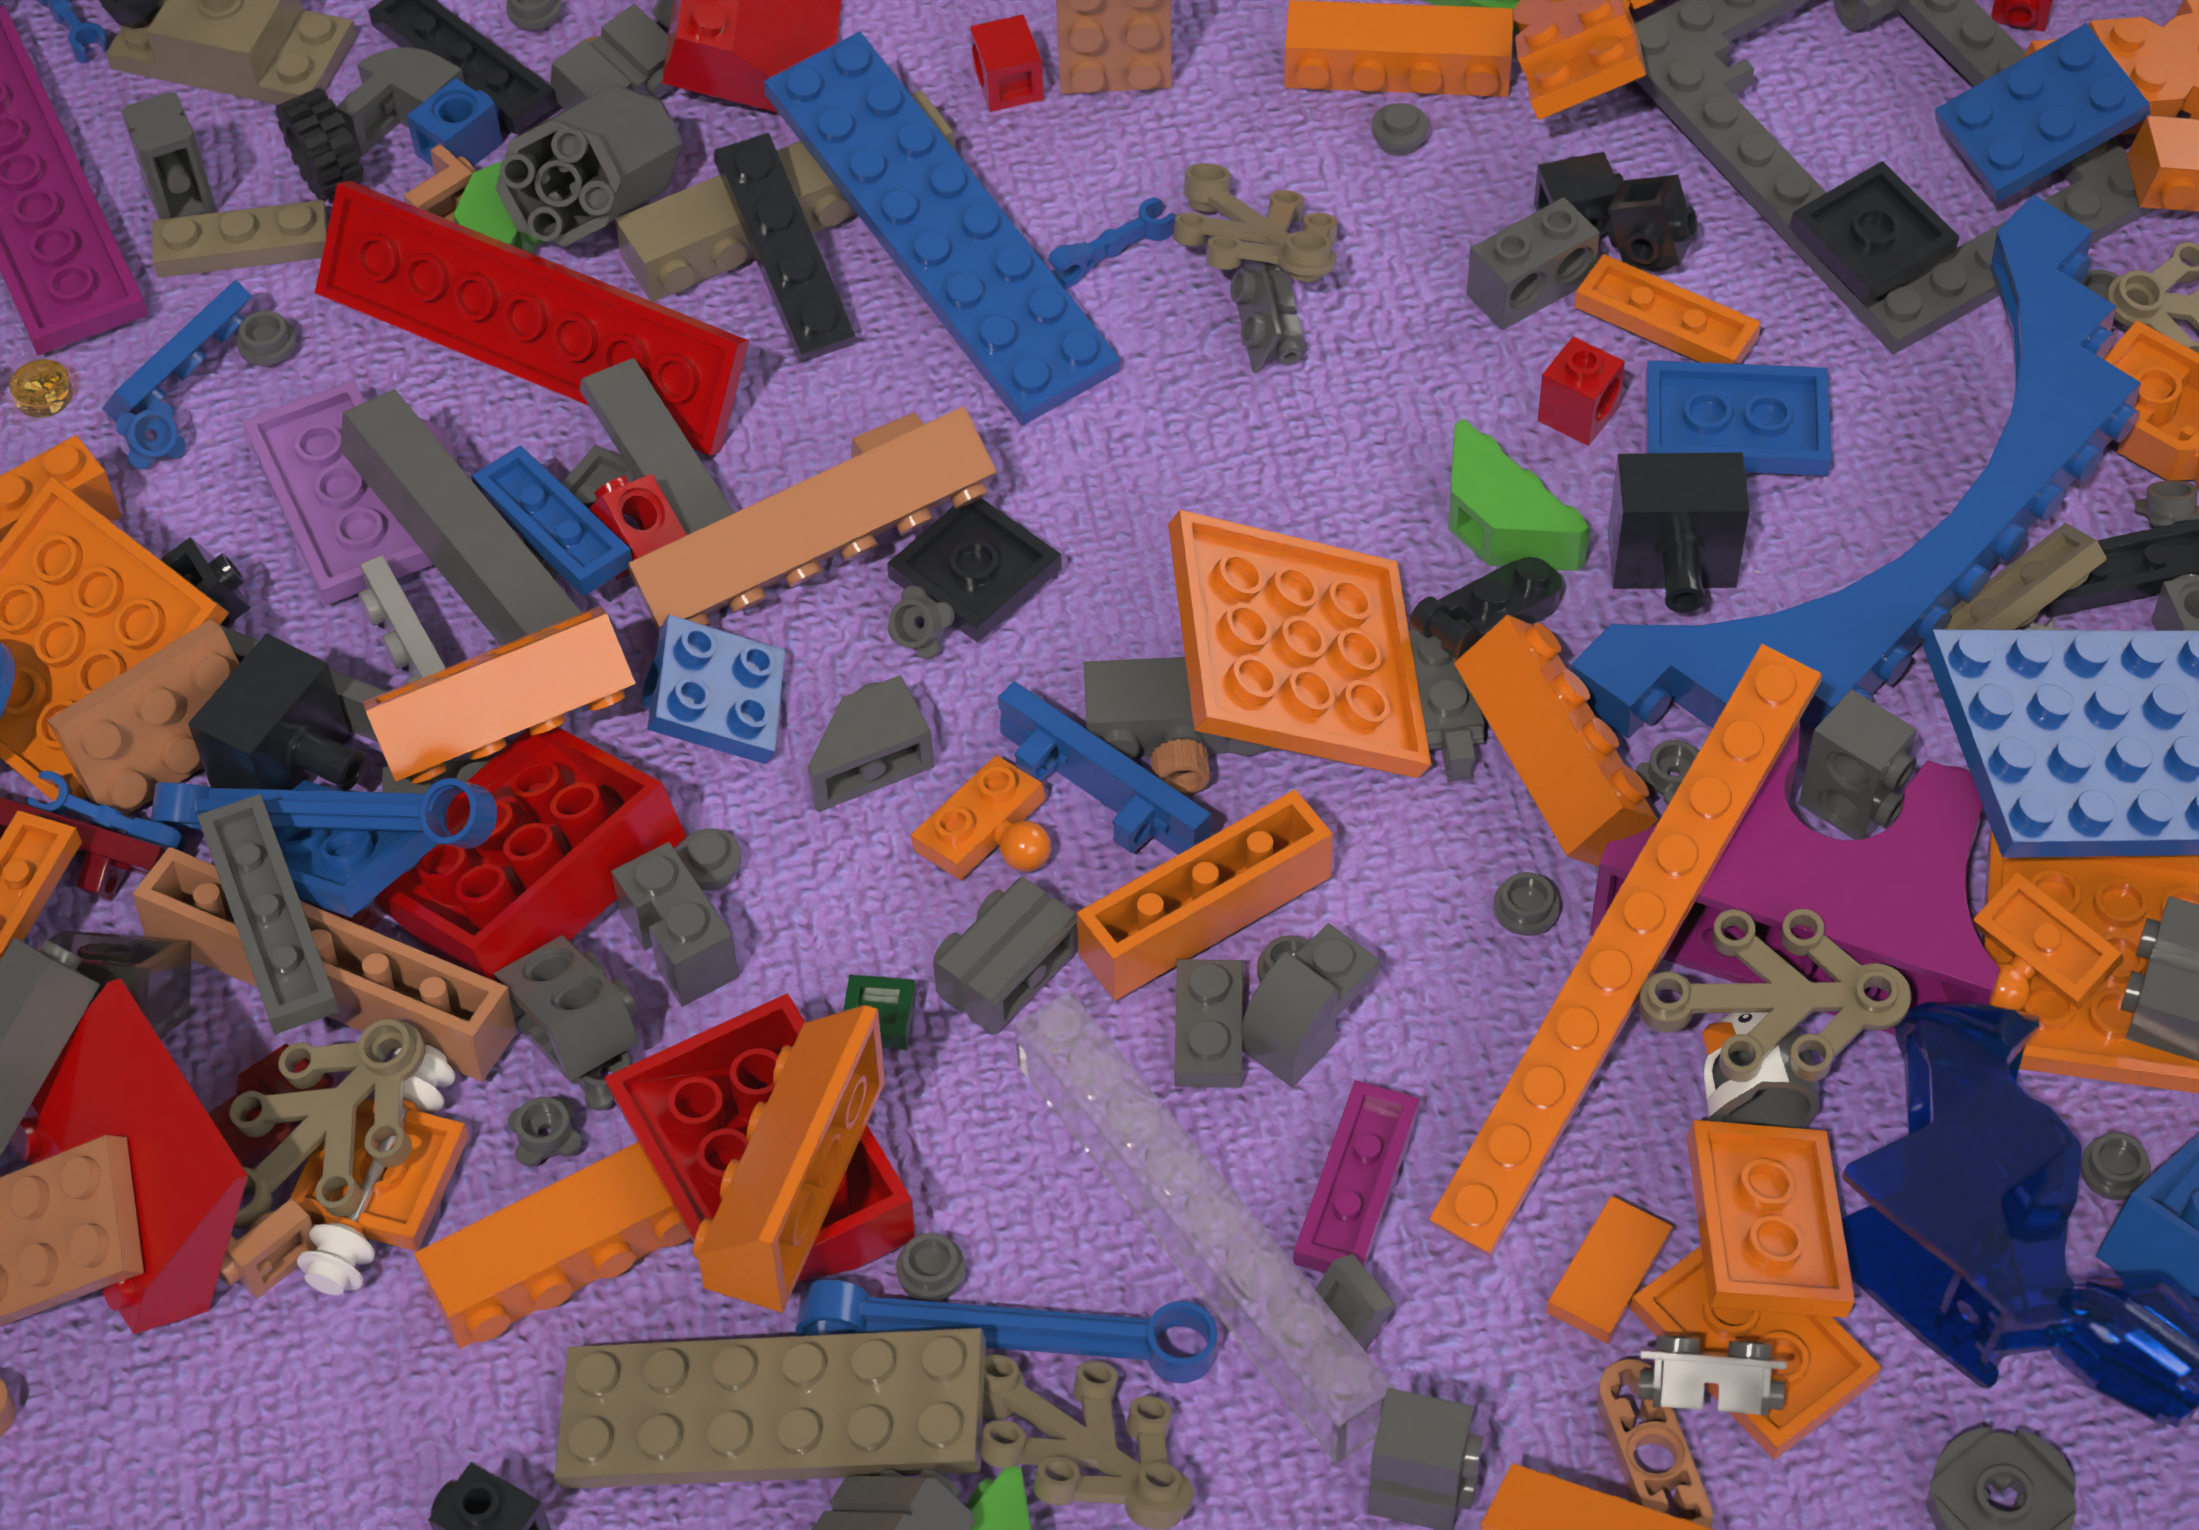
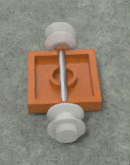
M425 1044V1056L420 1068L413 1076L404 1081L401 1127L409 1135L412 1142V1149L408 1158L398 1166L383 1167L367 1152L365 1136L374 1125V1100L366 1098L357 1107L352 1177L358 1182L363 1191V1199L359 1208L348 1216L335 1217L329 1214L317 1201L315 1189L318 1181L323 1176L325 1140L310 1154L290 1199L293 1198L309 1215L312 1224L316 1225L311 1228L309 1236L318 1248L316 1251H305L299 1254L297 1264L305 1273V1281L318 1291L330 1295H341L344 1290H357L362 1286L363 1278L355 1269V1265L370 1263L375 1257V1251L367 1239L416 1252L422 1244L469 1138L465 1123L427 1114L439 1111L443 1107V1096L436 1087L450 1086L455 1080V1073L451 1066L447 1064V1057L432 1046ZM401 1048L394 1050L391 1059L398 1055ZM390 1136L384 1139L379 1151L390 1150L395 1145L397 1136ZM348 1185L336 1188L331 1194L330 1201L335 1202L342 1199L347 1193Z

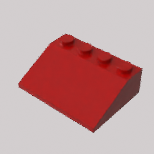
M673 0L661 83L777 112L764 95V81L836 44L841 0Z
M559 727L537 735H530L527 729L466 781L486 788L495 800L497 821L490 837L481 845L471 849H462L438 843L420 859L413 869L403 873L375 897L374 902L435 957L497 982L493 973L562 935L570 942L608 906L617 900L611 873L612 870L667 842L675 848L687 836L661 781ZM465 792L458 794L452 800L447 810L446 822L452 836L459 833L469 819L470 802Z
M122 979L109 981L82 1015L11 1137V1142L17 1156L23 1161L27 1160L32 1165L105 1135L127 1138L144 1273L102 1288V1292L108 1306L114 1311L119 1310L134 1335L209 1311L248 1175Z
M788 993L604 1077L605 1085L693 1242L702 1221L706 1217L714 1219L723 1200L720 1198V1188L728 1164L732 1159L741 1161L748 1146L747 1129L755 1106L760 1101L767 1103L775 1087L773 1083L774 1069L781 1050L785 1045L794 1046L805 1023ZM867 1124L797 1281L857 1269L906 1245L915 1237L912 1198Z

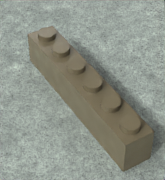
M922 90L912 93L911 96L955 150L954 132ZM801 141L777 150L812 234L827 227L835 226L857 215ZM720 175L614 219L621 258L648 299L652 302L673 293L681 292L694 284L722 272L735 269L739 265L755 259Z

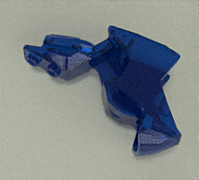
M1924 1002L1913 1007L1907 1012L1902 1021L1895 1025V1038L1904 1060L1908 1135L1848 1163L1842 1174L1844 1181L1871 1204L1866 1208L1841 1218L1851 1280L1917 1339L1981 1388L1990 1389L1996 1384L1999 1375L1998 1366L2006 1356L2050 1350L2057 1362L2070 1373L2084 1381L2083 1386L2164 1427L2168 1423L2179 1428L2199 1408V1298L2190 1296L2175 1280L2163 1274L2087 1280L2086 1283L2075 1284L2067 1273L2065 1248L2068 1220L2077 1202L2082 1147L2080 1141L2050 1106L2029 1097L2016 1082L2025 1045L2037 1033L2040 1026L2039 1017L2036 1014L1976 1003Z

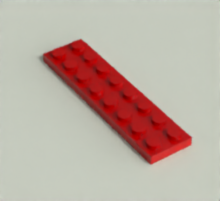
M355 182L337 183L315 294L588 406L589 404L579 390L581 379L635 358L691 447L710 456L722 450L749 340Z

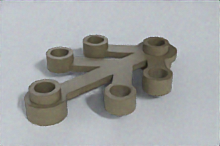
M1200 163L1186 168L1184 196L1189 199V206L1202 212L1219 211L1231 219L1211 218L1194 212L1180 213L1175 216L1173 239L1177 243L1186 246H1199L1207 242L1206 262L1208 265L1217 269L1228 270L1239 267L1241 259L1275 263L1287 271L1290 277L1299 281H1316L1335 269L1337 256L1332 250V244L1336 242L1338 220L1334 216L1326 213L1307 214L1303 217L1302 231L1289 234L1287 232L1290 224L1299 222L1302 219L1304 197L1301 194L1289 190H1279L1271 193L1268 216L1265 218L1230 194L1231 173L1225 167L1216 164Z
M2192 242L2180 243L2176 246L2168 260L2152 273L2134 270L2118 276L2112 281L2106 291L2105 299L2116 305L2114 318L2117 321L2131 327L2138 320L2199 353V341H2193L2172 319L2188 320L2199 331V288L2191 295L2166 293L2177 282L2191 283L2199 278V245ZM2181 258L2190 261L2193 266L2186 265L2182 262Z
M1733 909L1724 911L1716 918L1712 935L1713 944L1722 954L1738 958L1766 983L1690 984L1680 974L1660 972L1648 978L1643 984L1639 1002V1012L1643 1021L1653 1030L1663 1033H1672L1683 1029L1688 1025L1694 1013L1770 1012L1747 1035H1734L1728 1038L1722 1045L1719 1060L1720 1069L1728 1079L1735 1082H1747L1755 1078L1761 1069L1762 1060L1810 1013L1839 1012L1819 1035H1802L1792 1045L1789 1057L1791 1071L1799 1079L1813 1082L1821 1080L1828 1074L1832 1059L1863 1029L1871 1031L1884 1030L1902 1021L1910 1006L1911 991L1906 979L1896 969L1879 963L1861 966L1824 935V923L1817 913L1809 909H1796L1790 912L1784 919L1781 932L1783 946L1792 954L1799 956L1807 955L1835 981L1811 983L1754 935L1755 924L1747 913ZM1803 925L1811 928L1815 935L1810 939H1799L1790 930L1795 926ZM1736 926L1741 928L1746 936L1740 940H1730L1721 931L1726 927ZM1868 987L1880 988L1886 991L1889 997L1883 1001H1873L1866 996L1864 990ZM1663 989L1676 991L1681 998L1675 1003H1664L1657 998L1656 993ZM1806 1050H1814L1823 1057L1824 1061L1818 1065L1811 1066L1803 1063L1798 1055ZM1734 1051H1745L1752 1056L1754 1061L1747 1066H1738L1732 1063L1728 1056Z
M383 1019L368 1026L361 1034L358 1042L313 1047L305 1042L294 1043L282 1052L278 1062L281 1074L294 1087L299 1089L310 1088L322 1079L324 1073L352 1072L336 1088L266 1096L258 1091H247L240 1094L233 1101L230 1107V1119L248 1137L255 1138L267 1134L275 1123L302 1121L255 1170L243 1167L248 1178L241 1201L249 1195H254V1198L248 1206L238 1211L233 1227H250L260 1216L269 1212L272 1204L271 1193L324 1140L323 1176L316 1185V1199L332 1216L345 1217L354 1213L359 1208L363 1199L362 1188L352 1177L357 1107L374 1090V1125L365 1136V1148L372 1158L383 1167L398 1166L408 1158L412 1149V1142L409 1135L401 1127L404 1081L418 1071L425 1056L424 1040L414 1026L402 1020ZM401 1048L397 1056L384 1062L386 1055L391 1050ZM311 1058L310 1064L305 1070L293 1073L295 1065L300 1060ZM262 1106L261 1113L256 1119L245 1122L246 1114L252 1108ZM390 1136H397V1141L390 1150L379 1151L384 1139ZM348 1185L347 1193L342 1199L335 1202L330 1201L331 1194L336 1188Z
M996 1354L985 1356L983 1417L988 1419H1006L1017 1414L1053 1438L1026 1437L1023 1428L1012 1421H992L983 1429L980 1446V1456L986 1463L999 1468H1009L1017 1464L1038 1465L1034 1482V1493L1043 1502L1051 1505H1065L1072 1501L1125 1504V1510L1129 1518L1136 1524L1148 1529L1164 1530L1174 1527L1180 1522L1182 1516L1190 1510L1194 1497L1193 1486L1184 1474L1168 1463L1165 1438L1169 1431L1172 1409L1167 1402L1153 1396H1141L1131 1402L1126 1429L1133 1438L1137 1439L1139 1461L1137 1462L1119 1450L1116 1445L1111 1402L1115 1396L1118 1373L1111 1365L1101 1361H1086L1077 1367L1073 1395L1081 1402L1083 1426L1025 1387L1024 1377L1014 1360ZM1079 1468H1097L1107 1476L1080 1475Z

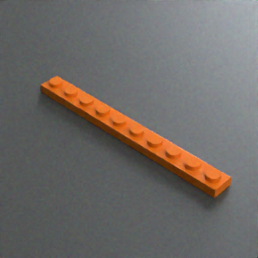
M1761 644L1430 1216L1429 1221L1431 1225L1486 1256L1492 1257L1640 999L1643 984L1655 973L1819 687L1822 673Z

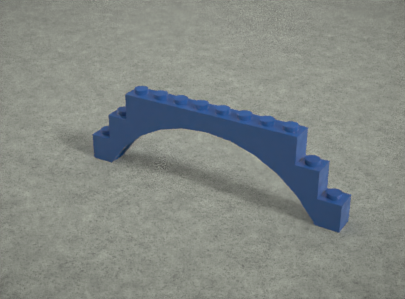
M2034 194L1997 231L1990 268L1996 280L2012 332L2015 376L2014 400L2011 414L1988 465L1948 517L1898 559L1846 588L1773 614L1705 625H1625L1611 623L1571 664V672L1580 678L1590 693V698L1586 702L1594 715L1629 739L1644 723L1648 725L1654 724L1663 715L1672 700L1713 729L1761 644L1822 673L1821 683L1800 718L1801 722L1813 730L1851 689L1872 701V694L1884 681L1889 685L1897 681L1911 661V652L1923 640L1926 641L1933 629H1944L1951 616L1950 610L1961 599L1970 602L1978 595L1989 577V570L2000 558L2005 562L2009 561L2019 551L2027 537V529L2038 518L2042 521L2048 520L2063 501L2065 489L2075 479L2081 482L2086 480L2100 462L2103 454L2102 450L2112 439L2117 442L2125 439L2139 418L2140 411L2135 409L2141 382L2103 359L2111 349L2116 337L2111 332L2116 305L2080 283L2086 276L2092 263V259L2088 257V251L2093 231Z

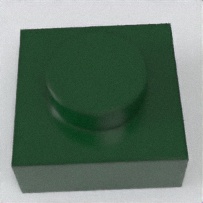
M849 974L843 1011L863 1005L878 1009L882 1048L907 1050L917 994L915 980Z

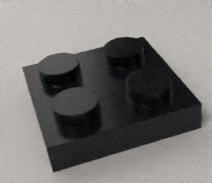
M1883 161L1794 211L1789 225L1790 229L1865 304L1954 253L1960 238Z
M980 498L961 508L955 509L953 506L893 557L887 563L888 578L901 588L906 589L910 586H920L925 590L926 596L935 602L949 603L954 611V622L952 625L978 643L1062 569L1059 552L990 503Z

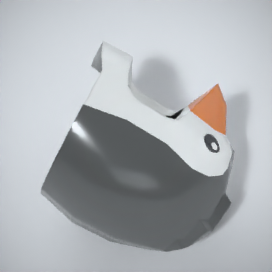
M1770 1012L1729 1013L1724 1015L1719 1022L1708 1024L1702 1036L1707 1050L1704 1080L1708 1118L1710 1121L1804 1129L1818 1113L1819 1082L1801 1080L1790 1069L1789 1057L1792 1045L1797 1038L1802 1036L1797 1028L1762 1060L1761 1069L1755 1078L1747 1082H1735L1728 1079L1720 1069L1719 1060L1722 1045L1728 1038L1734 1035H1747ZM1811 1050L1803 1051L1798 1055L1803 1063L1811 1066L1815 1065ZM1734 1051L1728 1056L1731 1062L1738 1066H1747L1754 1061L1752 1056L1745 1051Z

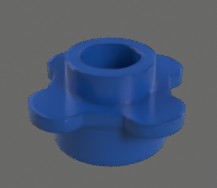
M155 402L149 410H144L136 415L125 412L117 419L116 431L125 437L130 450L127 457L128 462L137 469H147L152 461L166 456L176 459L185 450L186 442L182 436L177 435V427L172 419L174 411L167 403ZM153 430L156 433V439L154 441L147 440L145 437L146 431Z

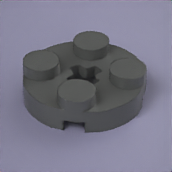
M1993 1427L1976 1428L1954 1439L1938 1458L1926 1499L1927 1511L1932 1517L1937 1530H2072L2076 1516V1502L2074 1498L2076 1485L2074 1476L2069 1465L2059 1452L2042 1438L2018 1429L2014 1436L2004 1432L1991 1433ZM1992 1486L1999 1492L2006 1491L2009 1487L2018 1494L2014 1503L2016 1511H1999L1988 1503L1990 1496L1985 1488Z

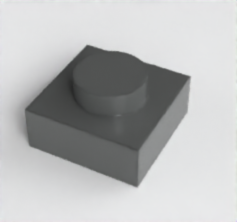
M1353 1254L1333 1260L1305 1307L1345 1356L1349 1357L1368 1349L1395 1304Z

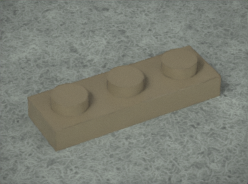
M316 200L152 220L153 265L157 278L322 258L329 226L325 201Z
M2064 523L1987 581L1973 600L1970 602L1962 600L1950 610L1951 616L1944 629L2014 630L2032 622L2042 608L2063 592L2081 585L2088 578L2090 572L2106 561L2107 557L2096 539Z

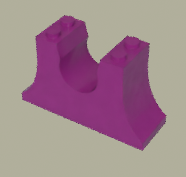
M1799 720L1663 959L1734 983H1766L1738 958L1722 954L1713 944L1712 935L1716 918L1724 911L1735 909L1747 913L1755 924L1754 935L1811 983L1835 982L1807 955L1799 956L1792 954L1782 944L1781 932L1785 917L1796 909H1809L1817 913L1823 920L1824 935L1861 966L1872 963L1888 965L1900 972L1908 982L1911 991V1002L1906 1016L1897 1025L1880 1031L1972 1060L2000 968L1990 958L1975 932L1966 897V867L1972 853L1984 810L1970 771L1961 767L1945 766L1927 760L1905 788L1898 818L1889 828L1875 836L1860 840L1830 838L1804 825L1794 815L1788 805L1798 758ZM1657 824L1636 835L1608 842L1599 863L1589 935L1593 936ZM1803 925L1795 926L1790 930L1799 939H1810L1815 935L1811 928ZM1729 926L1721 931L1730 940H1740L1746 936L1745 932L1736 926ZM1868 987L1864 990L1866 996L1873 1001H1883L1889 997L1887 992L1880 988ZM1825 1012V1013H1828V1014H1831V1015L1836 1016L1839 1012Z

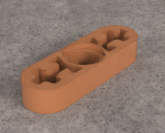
M1634 1359L1620 1360L1611 1364L1603 1372L1600 1379L1597 1409L1632 1502L1668 1514L1669 1504L1665 1494L1676 1488L1673 1502L1678 1515L1683 1519H1694L1692 1521L1696 1524L1711 1529L1713 1511L1673 1408L1652 1407L1653 1400L1642 1399L1640 1416L1643 1423L1633 1428L1635 1415L1630 1402L1626 1398L1617 1399L1619 1386L1629 1385L1633 1394H1639L1640 1370L1654 1371V1369L1650 1365ZM1645 1444H1658L1665 1447L1672 1454L1675 1464L1664 1473L1653 1474L1641 1469L1636 1463L1633 1454L1639 1447Z

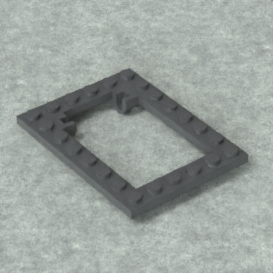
M1680 0L1635 23L1646 71L1645 76L1635 81L1893 355L2000 296L1990 266L1996 233L2005 222L1957 247L1954 253L1867 304L1790 229L1789 225L1793 212L1826 192L1734 96L1753 84L1754 67L1746 59L1728 68L1727 62L1731 41L1810 0ZM1834 0L1835 12L1840 22L1851 31H1859L1897 9L1973 86L1980 84L2022 60L2026 54L1974 0ZM2113 138L2058 168L2057 170L2072 185L2044 200L2091 229L2093 232L2090 245L2155 210V208L2139 207L2126 157L2128 153Z

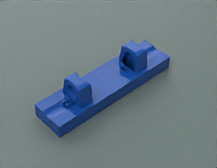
M1013 681L998 696V707L1001 711L1000 733L1020 746L1014 755L1016 758V768L1040 782L1055 770L1118 813L1112 821L1114 825L1113 841L1133 854L1151 837L1178 855L1211 837V813L1016 681Z

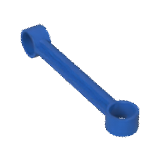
M454 778L439 780L426 793L213 788L194 784L164 782L155 783L151 821H156L170 827L202 829L197 817L198 814L261 794L273 828L424 832L431 840L437 843L462 849H471L484 843L492 834L497 821V807L493 796L486 788ZM465 792L470 802L469 819L465 827L459 833L452 836L446 822L447 810L452 800L458 794Z
M818 1280L808 1283L802 1288L796 1324L798 1336L981 1328L986 1338V1348L1147 1360L1152 1370L1158 1376L1173 1383L1193 1382L1207 1374L1213 1366L1217 1344V1327L1213 1317L1203 1307L1187 1301L1168 1303L1160 1307L1150 1319L870 1297L861 1287L839 1280ZM1188 1327L1200 1333L1206 1340L1207 1346L1195 1356L1177 1358L1162 1351L1158 1346L1157 1339L1167 1329Z

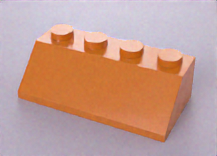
M866 1005L805 1022L794 1046L785 1045L781 1050L774 1069L773 1083L775 1087L767 1103L760 1101L755 1106L747 1129L748 1146L741 1161L732 1159L728 1164L720 1188V1198L723 1200L714 1219L706 1217L702 1221L694 1240L693 1257L699 1261L704 1289L783 1313L885 1084L878 1009Z

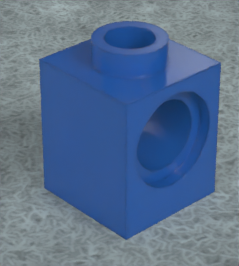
M454 78L406 115L415 155L432 167L430 150L439 144L456 158L464 157L472 167L503 144L498 122L499 110L495 102L485 92L481 90L475 91L457 78Z

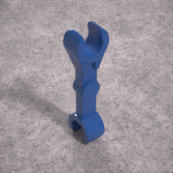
M36 0L44 6L47 5L58 24L62 23L69 31L68 39L76 61L80 63L88 62V57L83 47L88 43H97L104 52H107L109 45L104 29L96 23H82L74 14L67 0Z
M1159 198L1147 199L1139 206L1138 218L1115 230H1105L1097 239L1088 244L1082 242L1061 245L1051 251L1049 262L1056 268L1051 272L1064 289H1069L1077 284L1096 265V262L1108 256H1117L1125 247L1144 237L1154 241L1170 238L1174 232V219L1176 215L1170 213L1165 218L1156 219L1162 213L1163 203Z
M42 771L38 777L49 784L58 785L59 794L55 801L43 804L31 797L27 799L31 807L57 815H62L70 810L92 819L93 823L113 832H116V830L122 831L131 838L161 846L166 850L171 847L183 852L187 843V839L178 830L170 826L136 817L132 820L123 816L122 812L107 805L99 804L97 806L73 796L71 785L62 776L53 771Z

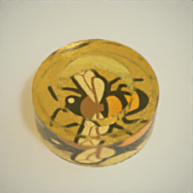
M40 359L24 364L15 371L9 384L16 407L20 412L30 417L42 418L57 414L67 407L73 397V386L66 368L53 360Z

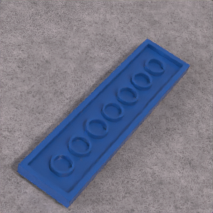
M861 31L764 81V95L1021 426L1119 372L1121 359Z

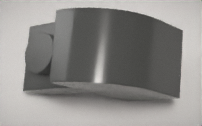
M394 48L381 51L357 64L362 85L355 91L350 92L336 106L338 114L341 113L345 121L344 126L347 132H350L354 140L352 142L353 146L358 150L359 155L363 156L398 124L409 128L406 115L454 78L465 84L463 72L456 65L426 50Z
M1327 923L1294 957L1285 951L1259 984L1243 1018L1242 1051L1293 1088L1335 1045L1336 1017L1379 974L1380 959L1330 923Z

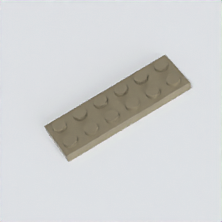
M981 1328L568 1347L554 1479L561 1489L879 1476L883 1469H890L901 1475H920L923 1470H932L939 1474L978 1473L981 1471L980 1446L983 1425L986 1338Z

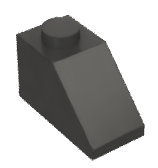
M901 675L881 683L867 684L856 692L842 697L808 765L812 800L817 812L934 768L931 730Z

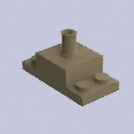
M159 0L158 10L148 22L138 26L133 24L122 26L107 50L106 56L110 68L113 70L279 105L317 87L326 91L355 41L357 34L353 20L303 10L300 0Z

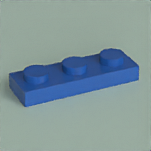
M235 279L112 394L102 407V410L117 422L120 415L125 412H135L138 414L144 410H149L153 403L161 402L167 395L161 386L171 376L175 374L181 381L185 380L207 358L200 350L213 337L223 344L239 329L241 322L245 319L239 312L252 298V295Z
M521 445L471 475L472 482L507 524L583 597L626 570L628 563L632 561L630 548Z

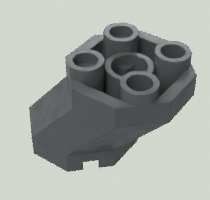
M615 84L510 140L505 158L500 167V175L495 189L517 231L529 234L533 238L544 242L550 241L567 246L607 226L615 218L626 214L666 191L671 183L683 139L663 101L649 95L645 96L630 91L631 89Z

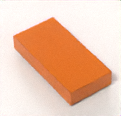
M1611 1195L1549 1298L1546 1313L1609 1344L1631 1306L1632 1296L1640 1291L1669 1242L1673 1226Z

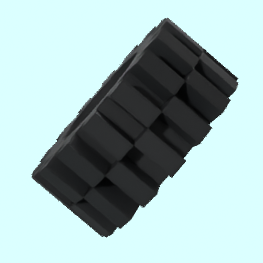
M317 87L276 106L277 110H275V113L279 120V129L285 136L283 137L285 145L290 149L292 153L291 158L294 164L298 165L304 182L307 181L308 188L312 194L315 193L317 199L324 200L335 195L337 183L352 181L360 184L364 181L365 177L362 174L364 173L363 166L359 162L361 158L358 150L353 146L352 142L354 140L350 132H347L341 113H337L336 105L332 99L328 98L324 89L321 90L320 87Z

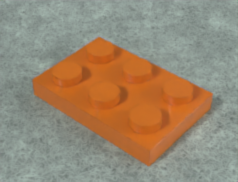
M1693 1120L1686 1138L1709 1307L1847 1318L1855 1303L1827 1131Z
M1701 1246L1632 1296L1630 1310L1655 1336L1676 1335L1700 1338L1699 1351L1728 1353L1730 1340L1772 1344V1356L1786 1358V1369L1771 1368V1380L1785 1381L1783 1410L1769 1409L1768 1416L1728 1412L1773 1460L1780 1457L1878 1381L1882 1367L1833 1317L1710 1308ZM1705 1383V1389L1718 1401L1719 1384Z

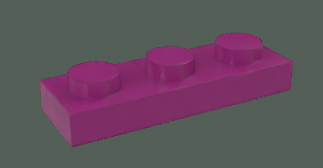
M1354 1081L1294 1249V1265L1326 1273L1333 1260L1353 1254L1365 1268L1419 1112L1420 1098L1361 1081Z

